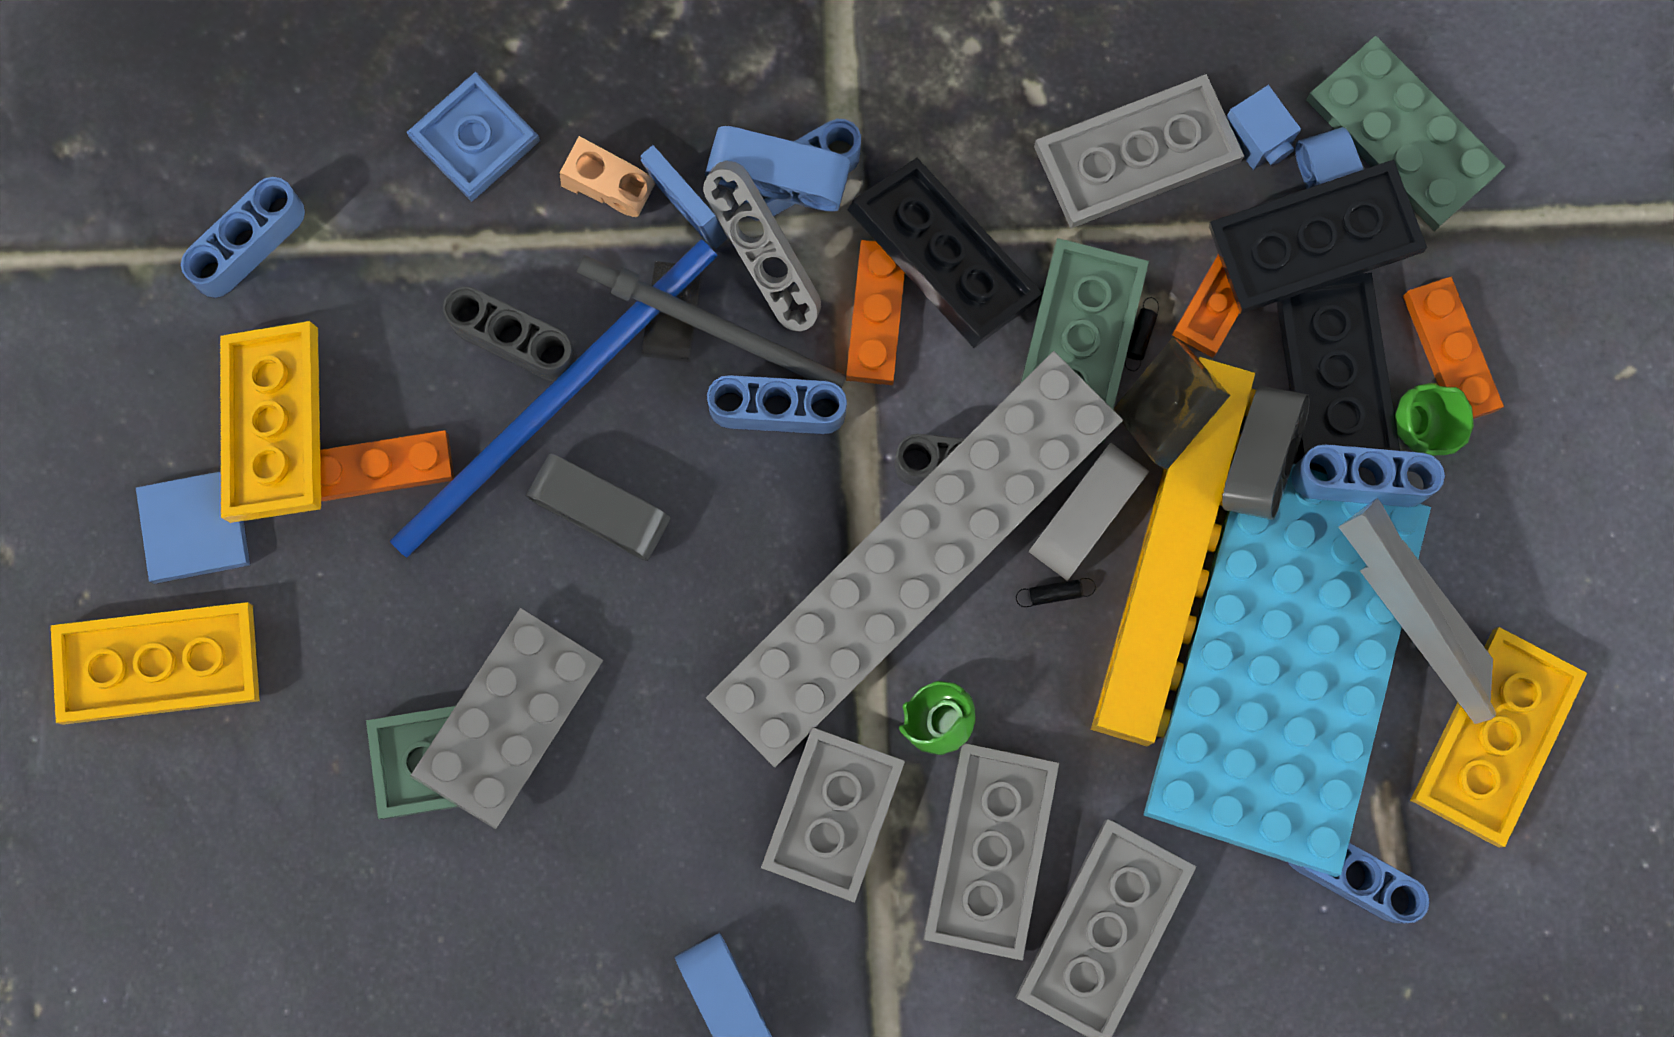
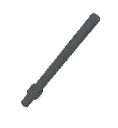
M586 255L583 256L576 273L611 288L610 294L626 301H629L631 297L809 380L828 381L835 383L841 388L843 387L846 375L638 280L640 275L624 267H621L620 271Z

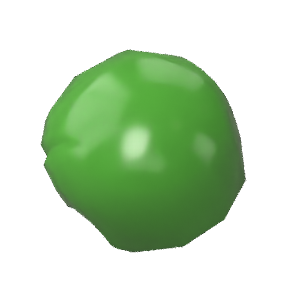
M1436 383L1416 385L1413 389H1409L1401 397L1395 414L1399 438L1411 451L1426 453L1432 456L1456 453L1468 443L1474 427L1472 407L1464 392L1457 387H1444Z
M943 681L930 683L921 687L909 702L903 704L904 724L899 726V730L913 745L923 752L944 755L956 751L969 740L974 728L975 707L973 699L969 693L956 683Z

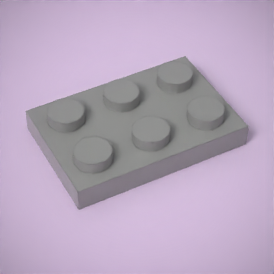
M812 727L761 868L855 903L905 761Z

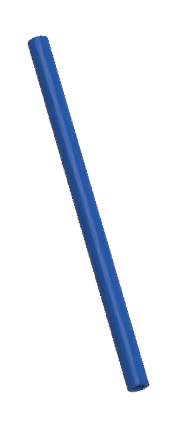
M701 239L653 287L676 297L718 256ZM639 301L632 305L390 540L392 545L406 558L414 552L661 311Z

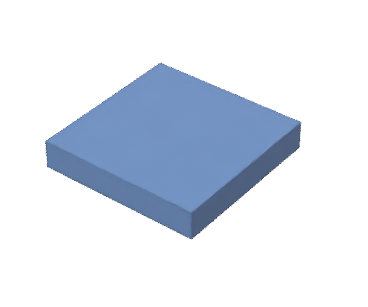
M476 71L406 132L420 150L471 202L540 142L539 135Z
M652 145L640 155L642 158L641 162L655 181L657 187L710 247L717 249L724 243L728 237L716 215L655 146Z
M221 471L136 487L149 582L156 584L250 566L244 521L229 523L221 518Z

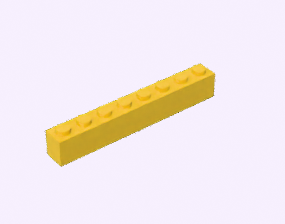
M1199 357L1191 368L1091 730L1143 746L1155 743L1156 736L1160 738L1165 736L1171 717V710L1164 707L1169 690L1176 691L1182 677L1184 663L1178 662L1177 659L1182 643L1188 645L1194 633L1197 617L1190 615L1194 597L1201 598L1207 585L1209 571L1202 569L1207 551L1213 553L1219 541L1222 525L1216 524L1215 520L1219 506L1223 507L1224 487L1231 461H1233L1242 434L1239 432L1243 417L1248 416L1256 393V389H1252L1255 377L1254 372Z

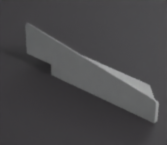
M1378 498L1373 500L1339 526V529L1367 565L1360 572L1474 724L1493 719L1496 716L1495 709L1491 704L1493 658L1405 541L1401 539Z

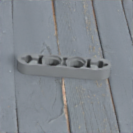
M733 161L719 162L711 169L704 182L703 192L706 200L778 321L785 328L792 331L809 329L815 323L821 309V299L816 288L746 169ZM721 176L726 182L734 180L737 183L733 195L728 189L720 191L717 188ZM737 201L740 207L732 213L730 210ZM746 216L759 219L763 224L764 234L755 238L748 237L740 230L739 220ZM769 257H777L783 260L787 266L788 273L779 278L768 275L764 271L763 260ZM792 282H795L790 294L787 287L790 286ZM792 297L798 305L804 303L808 305L804 315L799 310L791 311L789 309Z

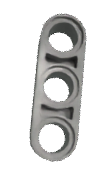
M1110 443L1029 550V553L1068 581L1146 477L1149 470Z

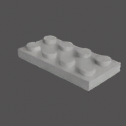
M1207 74L1036 139L1034 148L1070 229L1241 163L1244 158V154Z
M520 608L410 777L496 829L600 667L603 659Z
M966 743L960 747L923 940L1023 961L1059 763Z
M1106 819L1015 998L1087 1037H1112L1197 866L1119 824Z

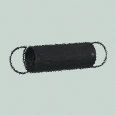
M1144 303L1143 308L1140 309L1127 351V357L1133 360H1140V366L1158 317L1155 311L1144 308Z
M1081 578L1080 582L1077 579L1031 587L1029 589L1024 588L1021 590H1029L1032 605L1022 606L1018 603L1017 595L1021 590L1016 594V602L1021 607H1032L1082 598L1084 595L1081 580L1089 579L1094 585L1095 582L1090 578Z

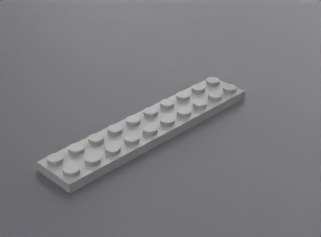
M1053 351L706 699L776 767L811 732L812 727L815 728L1123 419Z

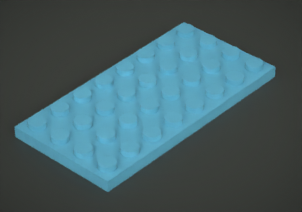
M1293 464L1278 512L1273 520L1232 511L1226 512L1143 815L1301 867L1304 866L1326 873L1332 877H1338L1342 873L1402 627L1360 572L1367 565L1339 529L1341 524L1368 504L1318 500L1302 496L1292 484L1291 474L1293 467L1296 465ZM1310 469L1316 479L1328 481L1327 474ZM1423 504L1414 507L1383 505L1399 536L1418 559L1431 507Z

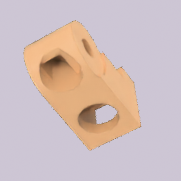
M580 136L560 171L561 187L576 194L581 192L601 203H607L613 209L631 217L639 216L656 184L651 176L643 170Z

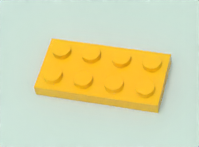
M307 321L220 336L221 518L229 523L320 510L321 462L318 327L312 322Z
M248 602L51 625L55 718L58 724H73L260 701L253 605Z
M1497 627L1492 630L1484 646L1493 658L1491 704L1495 709L1496 716L1491 720L1474 724L1457 702L1410 801L1500 848L1505 847L1587 672L1503 628Z

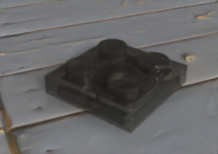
M1172 337L1113 410L1123 419V425L1151 460L1167 470L1231 395L1184 343Z

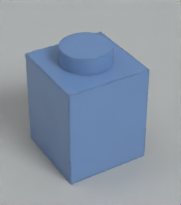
M1269 85L1231 108L1227 115V120L1244 154V158L1253 170L1267 161L1271 166H1274L1294 151L1292 143L1298 136L1301 128Z

